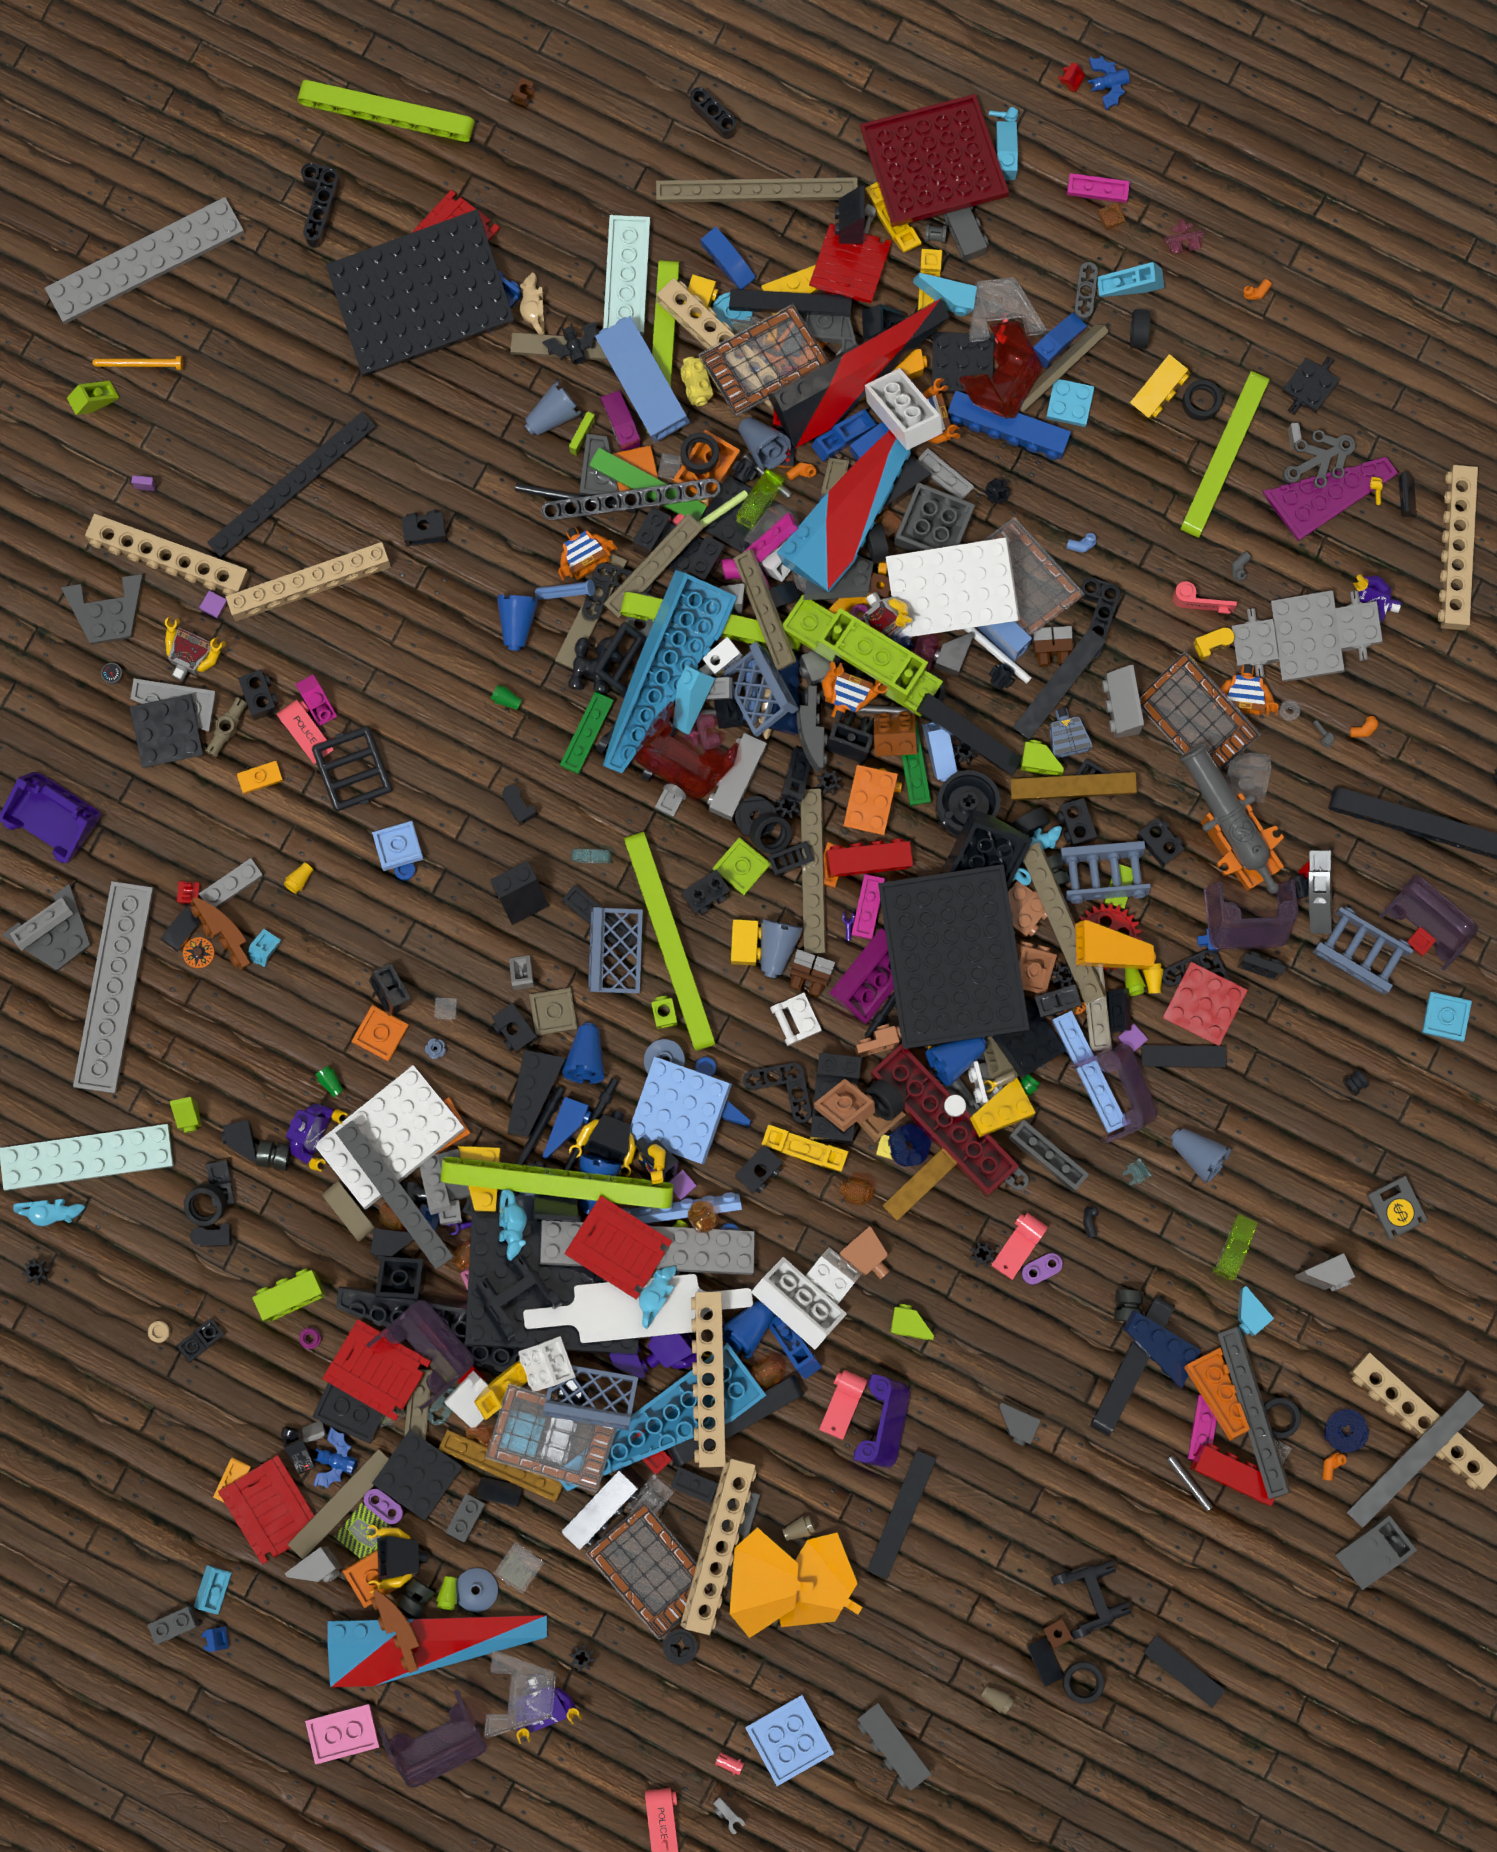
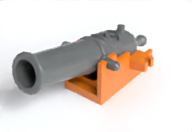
M1206 743L1190 749L1179 760L1185 762L1213 814L1208 813L1201 824L1203 830L1208 833L1223 855V858L1216 864L1219 868L1222 864H1225L1228 870L1222 872L1223 876L1235 873L1247 892L1265 881L1268 892L1271 894L1277 893L1280 888L1279 884L1274 882L1271 876L1281 871L1284 866L1273 851V848L1284 836L1282 834L1278 838L1273 836V832L1278 830L1277 826L1263 830V827L1252 813L1253 809L1250 804L1255 802L1256 797L1249 795L1245 798L1242 793L1236 797L1207 752Z

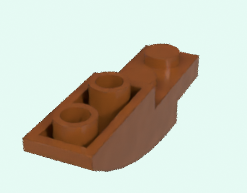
M197 897L192 899L190 910L194 917H199L202 922L201 928L206 936L209 935L211 939L220 936L219 942L224 950L228 949L231 955L229 958L235 968L238 967L240 971L247 968L250 962L241 949L245 945L246 939L239 929L216 907Z
M379 1590L374 1591V1597H371L374 1609H379L381 1618H378L381 1630H386L387 1634L396 1632V1636H393L397 1649L401 1648L403 1657H400L404 1670L408 1669L409 1673L419 1670L412 1649L420 1646V1643L410 1622L389 1597Z

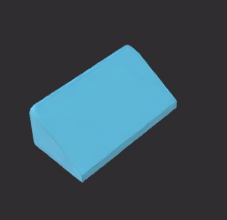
M207 1565L194 1608L218 1615L232 1572Z

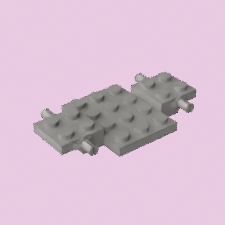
M1332 590L1271 601L1273 619L1257 620L1256 609H1248V622L1232 626L1235 636L1234 645L1237 666L1251 665L1255 667L1256 677L1261 675V678H1264L1263 665L1280 662L1283 682L1345 672L1342 652L1358 649L1359 661H1364L1363 653L1366 661L1368 660L1367 648L1383 643L1377 601L1361 603L1359 591H1355V598L1352 591L1350 592L1352 604L1336 608L1334 592Z

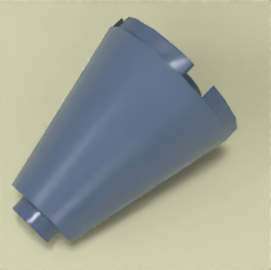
M558 381L553 383L525 419L527 424L524 426L531 435L535 433L538 436L582 414L581 410L576 412L574 408L577 405L565 389H558L557 386L560 384Z
M753 417L742 420L739 425V433L760 468L764 469L763 467H767L768 469H773L786 459L787 455L785 453L787 449L790 450L791 442L785 434Z
M762 919L761 971L765 972L764 976L777 978V975H782L802 933L801 927Z
M1186 1128L1182 1130L1177 1129L1171 1137L1173 1140L1172 1146L1205 1183L1210 1182L1223 1167L1224 1159L1228 1160L1232 1151L1229 1147Z

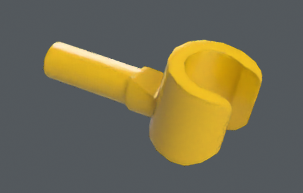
M1372 477L1370 489L1376 490V505H1381L1382 479Z

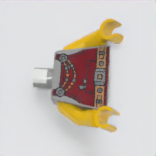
M877 592L866 598L871 609L864 614L865 623L888 638L893 639L914 622L909 616L906 603L893 597L881 600Z
M169 616L165 620L167 627L165 645L169 661L176 666L172 676L183 681L187 671L198 675L200 672L213 667L220 655L219 649L224 648L226 642H221L219 646L217 644L219 637L209 642L179 627L175 629L179 625L180 619L176 618L175 624H172L170 622L171 616Z

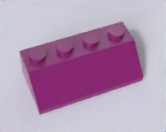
M880 929L829 993L841 1006L865 1024L894 989L885 930Z

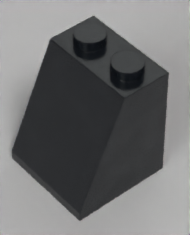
M528 861L490 879L493 890L512 925L549 907Z

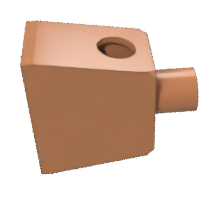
M870 1226L839 1253L843 1259L864 1276L873 1271L881 1280L890 1272L882 1263L888 1257V1254Z

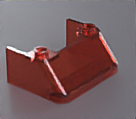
M1018 321L995 323L990 325V329L998 341L993 355L999 366L991 379L988 374L962 376L959 380L974 405L1004 419L1016 417L1041 372V362Z
M670 701L652 721L636 751L635 760L638 764L668 783L677 785L689 796L697 799L703 798L734 766L739 744L735 742L725 754L718 750L710 749L704 752L702 756L669 736L672 731L670 717L674 705Z

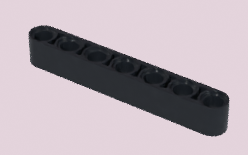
M1155 1296L1145 1317L1165 1328L1175 1305ZM1132 1340L1090 1424L1091 1428L1108 1437L1119 1420L1150 1358L1145 1350L1140 1348L1134 1340Z
M795 1375L764 1392L766 1394L765 1397L732 1422L724 1424L725 1440L804 1395L805 1393ZM691 1438L666 1450L676 1468L695 1458L694 1450H699L698 1441H694V1438ZM711 1438L706 1439L703 1443L706 1451L716 1446L715 1441Z

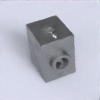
M813 650L801 655L799 659V672L801 677L806 679L808 686L822 684L825 675L831 670L829 666L830 661Z

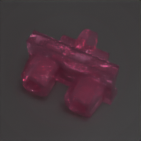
M1179 219L1178 226H1172V232H1179L1180 234L1164 237V244L1168 243L1171 254L1183 252L1181 240L1186 239L1188 240L1189 250L1201 248V237L1204 236L1203 230L1186 233V230L1193 229L1192 223L1185 224L1184 219Z
M927 634L925 638L919 636L913 650L914 654L928 662L925 670L927 672L931 668L938 638L931 634Z
M699 713L695 721L698 731H695L693 725L690 734H686L684 737L686 741H692L693 747L699 746L698 739L700 738L704 754L711 753L712 748L721 745L718 733L708 736L705 729L715 727L713 715L701 716V713Z

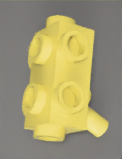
M685 358L683 360L684 365L681 367V377L686 385L687 399L691 405L703 406L713 396L709 381V370L701 358Z

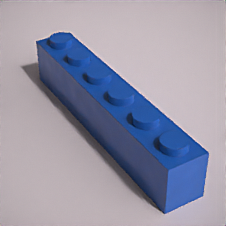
M955 391L947 412L949 422L954 425H965L971 431L987 433L993 439H1004L1010 445L1026 447L1032 453H1043L1052 460H1061L1071 431L959 391Z

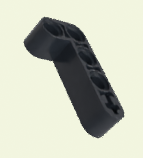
M307 163L301 168V175L304 184L316 189L303 234L308 246L317 248L324 242L341 183L335 169ZM309 173H315L314 177H307ZM328 178H334V179H335V180H334L333 182H331V183H327V182H326V180H327ZM324 196L329 197L327 201L320 200ZM317 215H324L320 220L315 219Z
M1087 578L1081 585L1080 593L1083 595L1082 598L1084 600L1097 604L1089 629L1101 631V638L1105 640L1120 591L1114 584L1095 578ZM1092 586L1095 592L1088 593L1085 587ZM1111 592L1115 598L1107 599L1104 593ZM1105 611L1109 617L1101 618L1098 612ZM1102 648L1098 651V653L1095 655V657L1091 660L1089 664L1095 663L1098 660Z

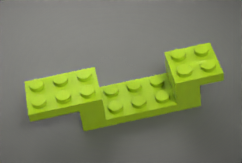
M802 595L783 623L785 633L831 662L839 656L887 686L886 696L921 717V714L916 712L925 693L935 696L943 683L942 680L925 671L928 662L845 610L839 608L837 613L833 614L812 600H803L804 595Z

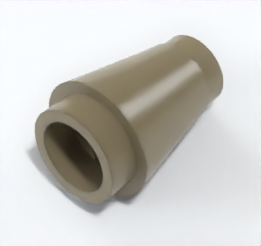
M803 1515L782 1529L785 1539L789 1541L812 1536V1533L816 1532V1528L811 1516L805 1517Z
M988 1685L981 1695L995 1710L1005 1715L1009 1712L1015 1699L1011 1698L1010 1694Z

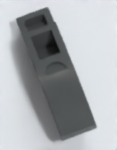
M808 686L805 690L804 706L800 705L796 711L797 728L803 751L815 772H820L827 763V754H824V746L827 745V734H824V727H816V725H819V713H816V705H819L820 694L816 693L817 686Z
M1310 850L1309 915L1311 934H1332V850Z

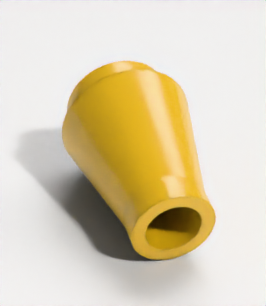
M304 862L285 878V887L294 894L302 891L310 874L313 872V868Z
M1161 963L1154 964L1153 967L1143 970L1148 994L1161 993L1164 969L1161 968Z

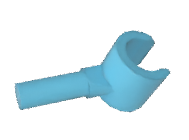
M1010 107L1007 113L990 110L989 115L1005 118L1008 122H1015L1018 117V110Z

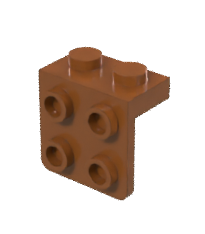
M903 711L899 714H889L884 712L874 716L875 757L917 754L915 713L911 714L908 711Z

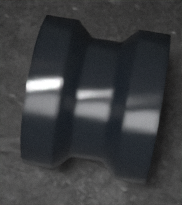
M1358 1070L1353 1071L1352 1076L1343 1079L1345 1087L1354 1096H1357L1362 1088L1366 1089L1369 1086L1367 1079Z

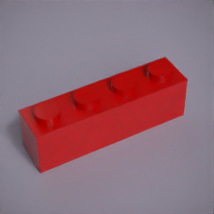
M904 839L891 840V843L883 844V841H874L869 846H863V843L851 844L850 848H842V845L831 846L830 850H827L825 853L828 878L905 870L913 866L910 841L904 842Z
M1210 1443L1207 1446L1199 1445L1190 1469L1258 1502L1272 1506L1275 1498H1268L1261 1472L1257 1471L1258 1466L1247 1461L1243 1464L1238 1461L1239 1457L1228 1452L1224 1455L1219 1452L1220 1448Z

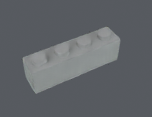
M745 733L742 738H737L733 747L736 751L733 757H728L725 764L727 770L724 775L720 774L716 783L719 787L716 793H711L707 802L710 805V812L730 821L733 820L736 810L766 750L767 743Z

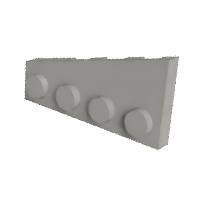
M133 679L130 699L145 704L192 694L198 727L210 732L217 692Z

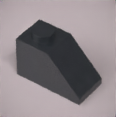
M245 1120L223 1125L224 1131L221 1132L223 1144L227 1143L229 1148L256 1164L257 1149L251 1122Z
M374 1229L370 1254L376 1256L375 1260H381V1257H396L415 1240L409 1232Z

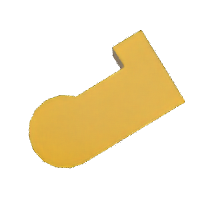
M1221 628L1195 638L1193 644L1200 660L1204 661L1209 659L1212 651L1219 648H1229L1235 636L1231 629Z

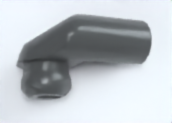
M1246 551L1231 565L1232 576L1237 581H1242L1247 576L1244 565L1252 558Z

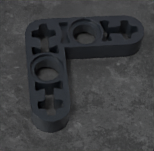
M607 563L598 564L593 571L591 580L595 587L601 588L603 594L599 598L586 594L581 612L582 617L590 622L598 619L608 587L618 588L621 584L617 582V576L624 574L628 577L632 571ZM602 568L606 569L605 573L610 575L613 571H615L616 573L613 576V582L609 581L611 576L605 575L603 578H601L600 573H598L597 570L600 571ZM652 583L643 591L644 593L650 591ZM588 599L593 602H600V605L595 604L594 612H597V614H593L592 617L588 616L589 612L586 611L592 605V602H588Z
M1205 950L1166 968L1163 971L1162 983L1167 987L1178 985L1182 979L1181 974L1183 976L1185 973L1184 965L1191 961L1208 970L1211 969L1210 964L1203 961L1206 958V954L1208 957H1213L1211 961L1213 968L1216 965L1219 967L1212 970V972L1220 973L1224 978L1230 979L1217 953ZM1179 967L1181 974L1174 978V982L1167 980V972L1175 974L1179 971L1177 969Z
M789 1063L749 1071L744 1075L743 1084L748 1090L786 1085L794 1121L804 1124L810 1120L811 1108L803 1069L799 1064ZM792 1067H795L796 1071L799 1070L800 1073L797 1074V1078L787 1075L785 1076L786 1080L782 1081L780 1069H785L784 1073L790 1072ZM770 1071H776L779 1074L777 1082H770L767 1079V1074ZM759 1073H764L766 1084L762 1085V1080L756 1081L755 1086H751V1083L746 1082V1080H749L750 1075H753L754 1078H761ZM794 1088H801L804 1095L801 1099H795L792 1096ZM806 1101V1104H802V1108L808 1114L801 1120L800 1116H796V1113L799 1112L798 1105L794 1107L793 1103Z

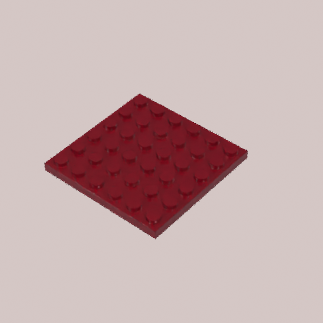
M976 94L860 124V131L892 227L1009 197V191Z

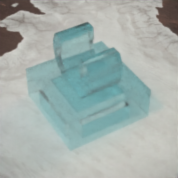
M1140 1158L1127 1166L1128 1169L1123 1172L1124 1176L1131 1173L1134 1177L1129 1182L1130 1185L1140 1184L1152 1176Z

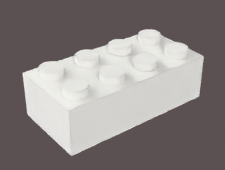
M900 368L864 385L867 403L906 450L943 433L940 414Z
M784 1257L761 1279L751 1292L813 1349H816L847 1315L845 1311Z

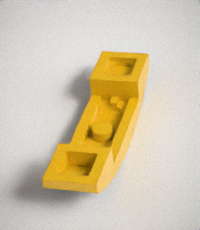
M876 182L866 187V193L873 207H875L879 219L899 249L905 253L921 245L922 242L908 223L896 227L891 226L878 183Z
M922 249L920 273L940 277L942 250ZM920 288L918 310L935 301Z
M768 1125L761 1144L783 1154L842 1172L848 1155V1151L830 1145L827 1146Z
M520 1360L495 1378L475 1399L474 1403L485 1420L502 1407L501 1404L504 1401L508 1385L521 1388L527 1383V1375Z

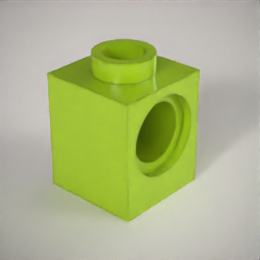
M667 996L655 998V1001L651 1002L656 1028L662 1029L676 1026L677 1019L672 998H667ZM661 1007H667L670 1013L662 1017L658 1014V1010Z

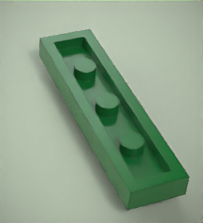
M594 692L560 763V767L579 775L614 703L613 699Z
M917 722V754L901 755L910 806L931 803Z

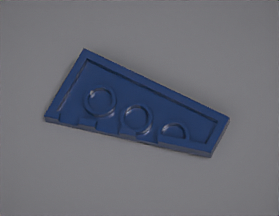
M794 653L797 662L779 671L795 703L799 706L798 653ZM773 704L772 714L780 710L778 704ZM790 712L786 713L771 725L769 729L790 735L798 734L796 712L793 714Z
M1133 1311L1123 1330L1140 1348L1145 1350L1148 1356L1161 1367V1370L1173 1380L1177 1387L1182 1388L1188 1377L1184 1367L1195 1361L1201 1350L1142 1314Z

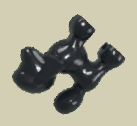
M583 637L577 640L574 647L576 658L573 661V674L568 682V688L582 690L583 680L581 676L586 674L594 680V692L599 694L608 693V685L593 670L605 652L604 646L608 641L611 642L613 637L603 638L596 647L598 657L592 660L585 658V654L590 648L589 639ZM620 643L603 669L607 673L610 670V662H620L624 658L620 652Z

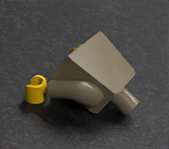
M986 1037L984 1038L987 1044L984 1057L990 1078L995 1079V1081L985 1080L983 1084L984 1086L989 1085L991 1087L990 1090L985 1091L986 1095H990L995 1087L998 1086L1000 1088L1013 1082L1019 1075L993 1038Z

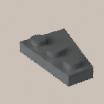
M586 435L579 495L593 496L619 492L615 480L589 467L598 448L610 453L607 436Z

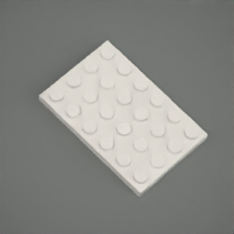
M1008 537L886 556L891 595L893 598L907 604L909 616L914 621L898 634V639L1020 620Z
M413 1065L345 1119L342 1124H339L320 1139L316 1149L366 1210L382 1196L335 1132L353 1120L397 1181L401 1182L463 1132L465 1128Z

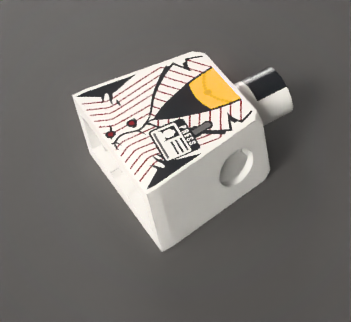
M726 637L702 658L706 664L699 670L710 676L715 674L719 678L742 659L743 655L733 642ZM717 660H720V663L718 665H715V662Z

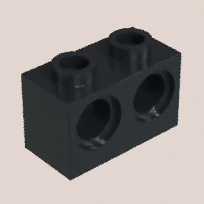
M258 670L238 678L254 720L278 712L276 705H279L276 694H271L269 687L272 686L268 674L264 675L262 670ZM260 681L261 686L259 688H251L253 682ZM261 700H268L266 707H258Z
M1081 798L1060 805L1057 818L1059 823L1064 825L1065 831L1063 835L1066 843H1070L1071 847H1077L1095 841L1097 834L1085 799ZM1075 810L1078 817L1070 818L1067 815V811ZM1081 829L1084 832V837H1076L1074 830Z
M1157 817L1138 832L1136 837L1139 841H1144L1145 848L1160 866L1164 868L1183 852L1184 844L1178 836L1172 835L1169 831V825L1164 820L1160 821ZM1150 830H1158L1160 833V837H1152L1150 834ZM1163 846H1172L1174 852L1172 854L1166 853Z
M392 964L373 971L369 983L387 1015L391 1016L406 1009L411 1001V997Z
M1076 984L1035 997L1040 1016L1043 1018L1084 1005Z

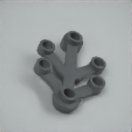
M1321 430L1313 432L1311 435L1312 441L1314 443L1323 442L1334 446L1329 450L1308 445L1302 439L1294 443V450L1296 452H1305L1316 457L1297 467H1287L1283 471V479L1287 483H1294L1300 478V474L1320 464L1317 477L1313 480V485L1315 488L1321 489L1327 484L1325 477L1330 459L1337 454L1336 464L1331 470V476L1334 479H1340L1344 475L1343 466L1346 455L1351 454L1355 449V442L1352 437L1342 435L1339 438L1325 435ZM1316 433L1321 435L1320 440L1315 438ZM1347 442L1348 448H1344L1342 443ZM1298 443L1303 444L1304 448L1302 450L1297 447ZM1335 469L1340 470V476L1335 475ZM1290 470L1295 471V477L1290 476ZM1317 479H1322V486L1317 484Z

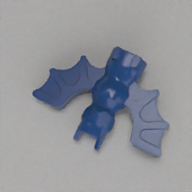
M1103 56L1097 59L1090 57L1089 63L1092 71L1106 74L1104 77H1097L1088 81L1089 84L1093 85L1091 92L1103 90L1106 87L1111 89L1102 99L1104 108L1107 111L1111 106H1117L1119 97L1125 94L1121 85L1130 83L1129 73L1126 68L1116 71L1114 67L1115 62H1107Z
M334 1427L330 1429L327 1440L336 1447L337 1453L316 1448V1451L319 1452L318 1457L313 1458V1460L322 1464H329L332 1470L329 1472H319L316 1475L314 1486L322 1485L328 1488L332 1482L342 1481L341 1474L343 1471L353 1474L355 1471L357 1458L348 1456V1451L352 1448V1445L346 1442L345 1433L336 1431Z

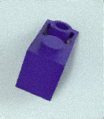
M609 1354L615 1368L641 1379L646 1378L647 1366L644 1359L639 1360L638 1355Z

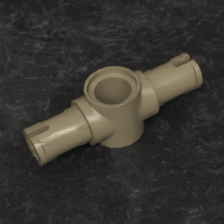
M236 697L228 713L225 712L224 716L218 718L216 729L213 733L214 737L205 750L208 754L217 757L224 743L228 742L229 738L235 736L237 725L240 721L239 717L247 706L245 701ZM224 724H231V728L228 731L221 730Z

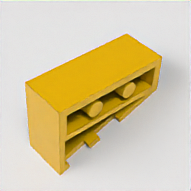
M1169 354L1130 403L1150 420L1152 417L1156 418L1162 412V406L1165 402H1169L1175 396V391L1188 380L1191 372Z

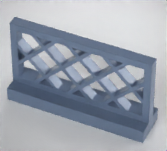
M754 642L749 646L751 651L722 675L723 677L731 678L734 673L740 672L738 681H732V694L753 734L758 737L786 713L790 712L793 714L799 708L781 674L776 669L767 648ZM754 658L753 669H747L748 662ZM746 672L752 673L749 683H743ZM757 674L763 675L761 684H755ZM742 686L748 687L745 697L740 696ZM753 688H760L757 698H751ZM765 689L771 690L769 699H763ZM750 701L756 702L753 712H748ZM761 703H768L765 713H759ZM773 704H778L780 710L775 714H771ZM757 717H764L763 723L757 728Z
M591 908L588 992L640 993L643 910ZM605 913H614L619 920L610 927L605 922ZM628 914H637V923L631 928L623 919ZM620 922L629 930L621 938L612 930ZM609 932L618 939L611 948L604 943V937ZM630 933L637 938L636 945L631 949L623 942V939ZM619 943L628 950L621 959L612 951ZM609 952L617 960L610 969L603 963V958ZM629 954L636 959V965L630 970L622 962ZM619 963L627 971L620 980L611 972ZM607 974H610L617 982L611 988H602L603 978ZM629 974L635 980V989H627L621 983ZM619 984L623 989L615 987Z
M572 1366L573 1372H576L574 1373L575 1377L584 1373L588 1375L591 1381L581 1387L575 1377L570 1379L573 1380L578 1390L569 1396L562 1386L570 1380L557 1384L554 1388L553 1386L548 1387L543 1416L629 1431L638 1377ZM602 1377H607L612 1385L602 1391L596 1381ZM622 1381L633 1382L632 1389L626 1394H623L618 1387V1384ZM594 1384L600 1393L589 1399L584 1389ZM615 1387L621 1397L611 1403L605 1393ZM559 1388L566 1397L560 1402L550 1401L551 1394ZM581 1392L587 1402L578 1406L573 1403L571 1398ZM601 1396L608 1403V1406L602 1410L596 1409L592 1403ZM624 1400L628 1405L627 1414L618 1413L614 1405Z

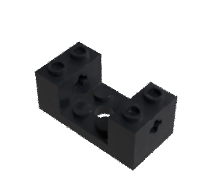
M652 506L632 541L633 551L647 557L675 527V525L671 524V516ZM707 535L704 541L695 536L684 548V554L676 556L666 568L672 572H675V570L684 572L708 583L725 554V545Z
M819 1053L814 1103L843 1079L858 1086L861 1057ZM813 1103L810 1140L852 1145L854 1124L843 1132L818 1112Z

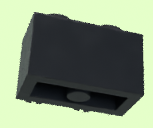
M846 711L842 721H835L825 750L864 764L874 735L870 734L874 722L870 719L867 725L868 718H862L859 729L852 728L851 724L855 715L850 712L849 717H847L848 711Z
M716 869L681 893L695 916L698 914L702 916L711 910V906L715 903L719 905L729 899L730 889Z

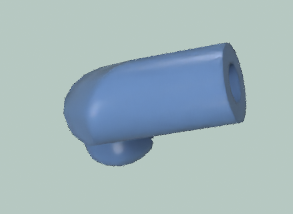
M1088 533L1081 541L1069 539L1066 549L1081 553L1087 552L1095 546L1096 536L1093 533Z

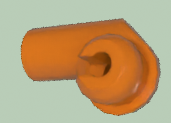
M1264 279L1258 288L1246 286L1243 289L1244 297L1248 300L1262 299L1272 286V283Z
M800 462L785 474L792 481L798 476L814 477L817 470L814 465Z
M1367 717L1362 727H1350V737H1369L1378 727L1376 717Z
M1334 1453L1324 1460L1322 1480L1333 1481L1334 1469L1344 1465L1347 1461L1344 1454Z

